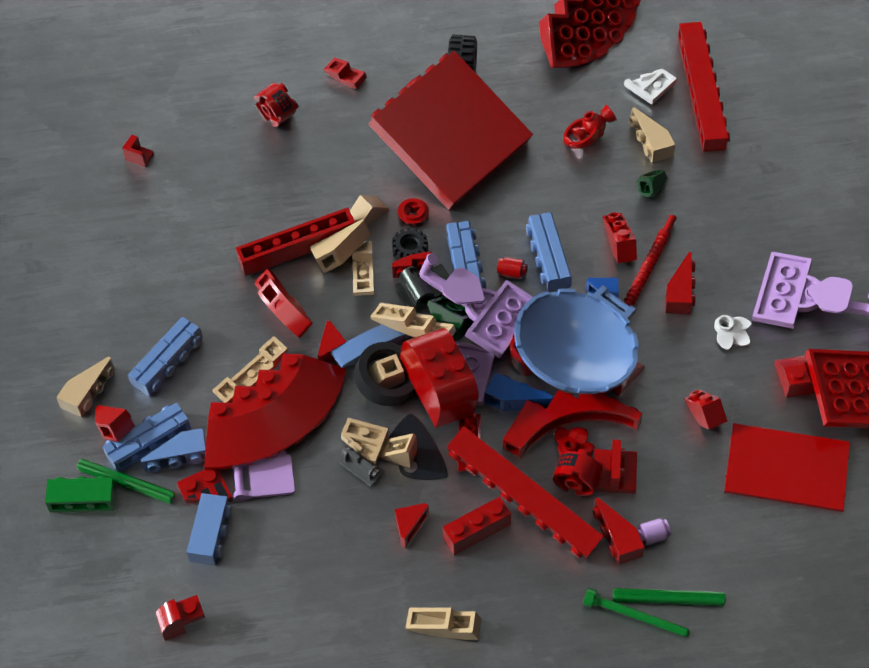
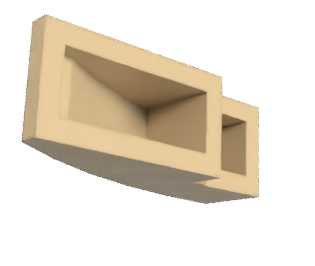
M409 608L405 629L436 637L478 640L482 619L476 611H454L452 608Z

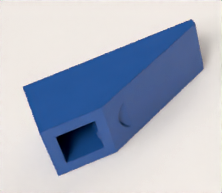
M497 373L494 374L484 392V403L502 411L521 410L527 400L539 403L547 409L553 399V396L544 390L539 391L526 383H519L507 375Z

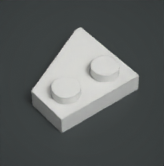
M659 69L653 73L640 75L639 79L633 81L630 78L626 79L624 86L653 105L676 84L677 78L664 69Z

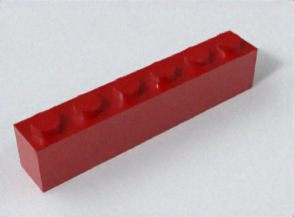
M347 207L235 247L238 262L245 276L311 253L310 246L354 224L355 220Z

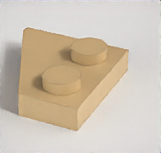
M348 418L341 433V439L370 464L376 465L389 429Z

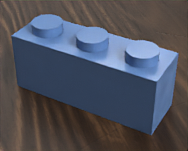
M201 494L186 552L189 562L216 565L217 558L221 557V541L227 534L226 521L232 514V505H229L227 496Z

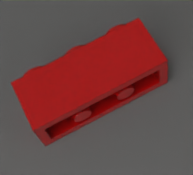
M499 496L443 526V539L453 555H456L510 526L511 512Z

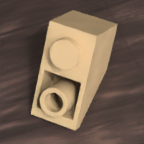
M396 354L378 360L368 368L371 379L383 388L389 389L405 382L404 370Z

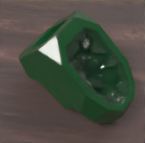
M655 170L641 175L636 180L638 192L643 197H651L661 192L668 179L665 170Z

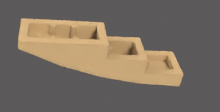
M380 303L370 316L372 320L412 337H418L441 328H446L452 336L456 332L454 324L436 322L434 316L417 314L414 307Z

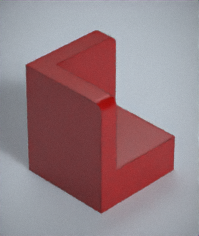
M132 134L122 147L126 161L143 167L147 166L154 155L153 150L141 147L138 136Z

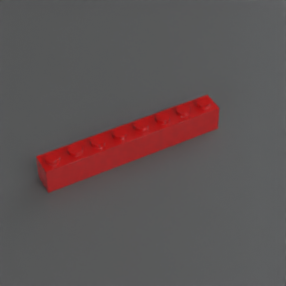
M702 22L679 23L678 40L703 152L726 150L727 142H730V131L726 130L727 118L722 113L724 110L723 101L719 100L720 87L716 86L717 75L716 71L712 69L713 58L709 56L710 44L706 43L707 31L703 29Z
M465 426L461 428L448 444V455L454 461H462L466 464L465 469L474 476L477 474L484 479L482 482L490 489L496 488L500 491L501 498L506 502H514L519 506L517 510L525 517L529 515L536 520L535 524L543 531L548 529L554 534L552 538L561 545L567 544L571 548L570 552L577 558L581 559L583 557L587 559L604 536Z

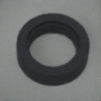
M378 342L368 346L362 352L354 369V380L361 394L371 402L382 406H395L405 402L413 393L415 388L405 370V384L397 389H386L377 385L371 379L368 372V364L374 360L384 359L394 354L399 359L402 346L391 342Z

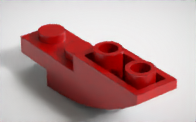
M266 268L255 281V285L259 289L258 295L275 316L292 333L301 338L313 322L296 298L288 294L274 272Z

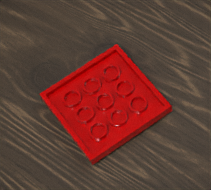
M808 349L805 355L824 427L869 428V351Z

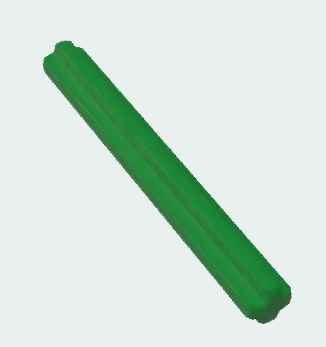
M83 458L79 460L76 466L78 471L95 477H113L117 485L169 504L173 503L176 496L174 491Z
M613 589V601L719 606H723L726 603L724 592Z

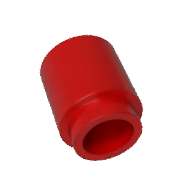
M511 257L499 258L497 274H501L502 277L521 280L527 274L528 264H525V260Z

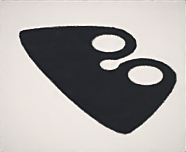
M408 414L395 427L388 438L415 434L417 437L418 450L413 460L417 463V469L410 473L404 470V466L399 465L400 472L403 476L412 479L430 480L446 478L448 475L447 467L433 438L415 415Z

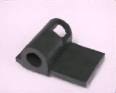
M442 263L431 268L432 272L447 280L449 278V274ZM415 266L404 269L399 276L400 283L395 284L396 289L408 307L419 309L427 305L429 300L443 296L441 291L421 279L419 271Z

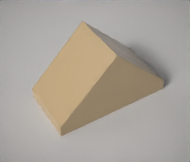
M360 195L350 212L355 223L363 219L367 226L389 211V208L377 196Z
M409 434L386 439L379 458L411 468L418 450L416 435Z

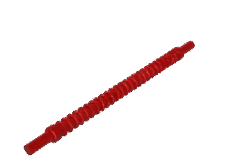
M670 215L663 229L659 230L649 253L646 255L647 257L640 267V271H638V275L633 280V284H631V288H629V292L623 301L628 306L636 304L638 296H640V292L643 290L642 288L652 273L651 270L654 269L660 253H662L665 244H667V240L671 236L670 231L677 219L675 215Z

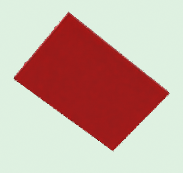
M733 423L724 493L839 512L844 511L849 441Z

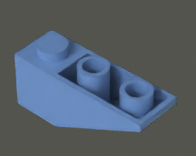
M203 428L180 432L143 457L141 462L144 471L157 472L164 468H178L182 465L200 464L205 461L206 438Z

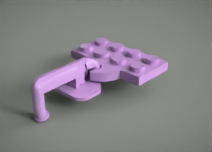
M771 252L752 318L755 322L794 329L798 312H809L820 307L822 311L831 313L849 312L869 316V304L850 301L853 286L847 279L829 277L820 282L815 277L810 276L811 258Z
M428 254L419 273L421 279L441 291L451 301L465 307L468 317L474 322L466 332L465 337L500 359L510 345L519 312L533 296L508 280L503 283L497 292L481 288L479 278L464 268L455 269L449 278L445 280L431 271L432 266L437 264L438 259L436 255Z

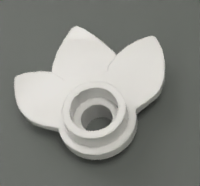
M722 315L718 317L714 323V328L718 332L717 342L726 350H729L733 344L739 347L748 346L750 339L745 330L752 323L740 316L732 318L728 315Z

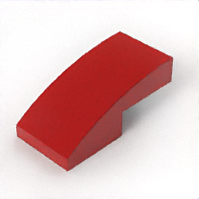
M335 57L324 68V72L330 77L353 89H357L367 78L364 71L351 68L348 61Z

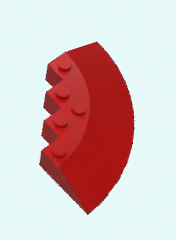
M559 0L555 3V14L548 13L539 21L540 39L551 68L579 66L607 53L614 43H618L624 37V34L632 25L641 0Z
M282 354L280 370H259L256 386H235L232 403L211 402L207 424L204 469L222 470L231 469L235 465H252L254 461L263 458L265 460L281 454V451L289 446L297 445L305 439V435L314 428H317L326 419V414L334 407L344 385L346 368H341L340 366L303 354Z

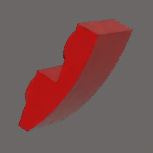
M432 252L409 255L393 262V278H399L401 272L411 266L417 267L420 271L427 255Z

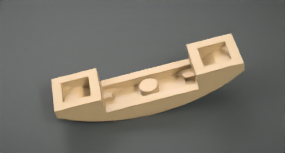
M365 241L352 254L354 296L374 295L372 241Z
M273 336L259 349V355L231 379L229 377L225 378L212 392L224 403H232L235 386H256L259 370H274L280 363L282 354L288 352V348Z

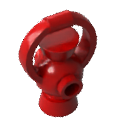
M608 105L601 109V114L594 113L593 111L585 113L584 118L574 121L567 127L564 132L563 143L570 149H580L591 145L604 135L606 122L617 121L615 114ZM572 133L578 142H574L569 138Z

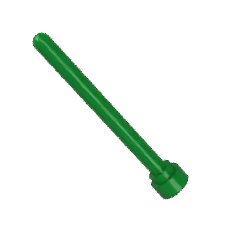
M588 588L583 605L587 607H597L598 605L683 637H687L690 634L688 628L600 597L601 594H598L597 590Z

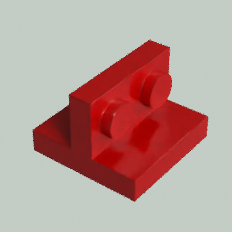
M613 440L611 450L594 449V459L603 464L594 491L636 494L637 451H625L624 448H621V440Z

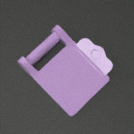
M285 449L281 451V454L267 460L263 458L254 461L252 465L246 466V464L232 466L236 489L233 494L234 500L237 502H243L252 498L295 493L291 456L286 455ZM248 466L251 491L244 490L242 468Z

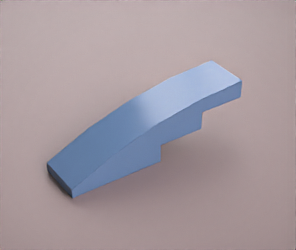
M382 324L347 341L332 350L331 354L341 368L357 364L362 352L372 344L378 342L396 344V341L412 336Z

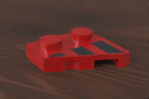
M204 469L176 482L185 503L199 502L202 493L227 496L229 502L234 501L219 470Z

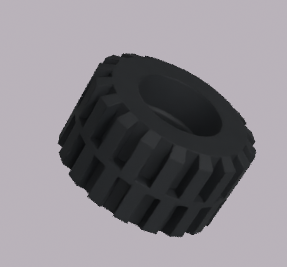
M452 34L449 40L448 55L455 50L476 73V36Z

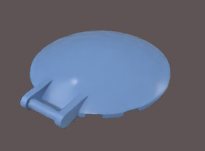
M604 285L594 294L590 292L583 294L575 292V289L567 288L558 289L557 292L548 293L546 291L530 299L519 312L514 327L516 347L530 370L552 386L579 394L606 392L625 382L637 364L638 338L629 325V320L637 309L632 305L628 306L614 296Z

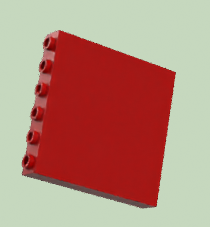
M455 50L449 55L445 53L439 59V63L436 66L434 64L429 66L425 71V75H418L412 81V85L409 88L407 86L402 88L398 93V97L395 99L391 97L384 104L385 107L382 110L379 108L371 114L372 119L369 123V126L448 210L524 146L533 136V133Z

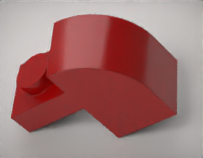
M198 595L178 602L172 599L156 611V617L165 641L185 634L184 625L205 618Z

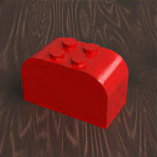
M441 328L404 341L399 360L435 428L473 415L479 398L477 383L450 332L446 328Z

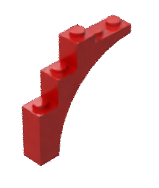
M558 390L547 409L539 403L527 400L503 438V450L522 459L529 448L544 435L559 427L577 422L607 421L638 430L643 413L635 407H629L620 403L616 398L608 397V391L596 394H580L577 399L568 392L564 393Z

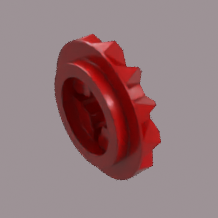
M409 198L399 205L397 212L400 221H404L406 225L413 224L415 226L417 223L423 224V221L428 219L429 207L421 199ZM410 210H412L413 212L417 211V216L414 214H410Z

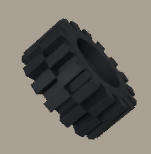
M410 227L407 228V231L401 229L400 234L397 232L392 239L393 256L396 261L409 255L428 252L426 234H423L421 230L417 232V228H413V231H410ZM408 243H414L418 245V247L414 250H406L403 248V246Z

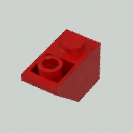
M695 390L690 393V396L683 398L700 426L710 430L727 422V417L719 397L702 390Z
M100 405L96 407L95 423L104 440L118 442L135 427L131 420V415L126 409Z

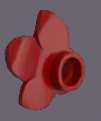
M559 427L555 432L554 439L558 443L560 456L563 450L578 452L579 449H584L591 453L595 449L592 443L587 442L588 431L583 427H574L570 431L564 427Z

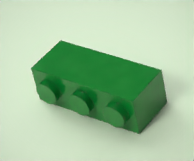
M81 476L74 479L63 477L47 479L45 504L49 512L114 511L116 485L113 477L99 476L98 478H87Z

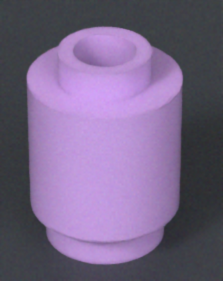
M659 518L639 524L637 530L645 546L666 540L667 537L671 536L670 526L666 519L661 520Z

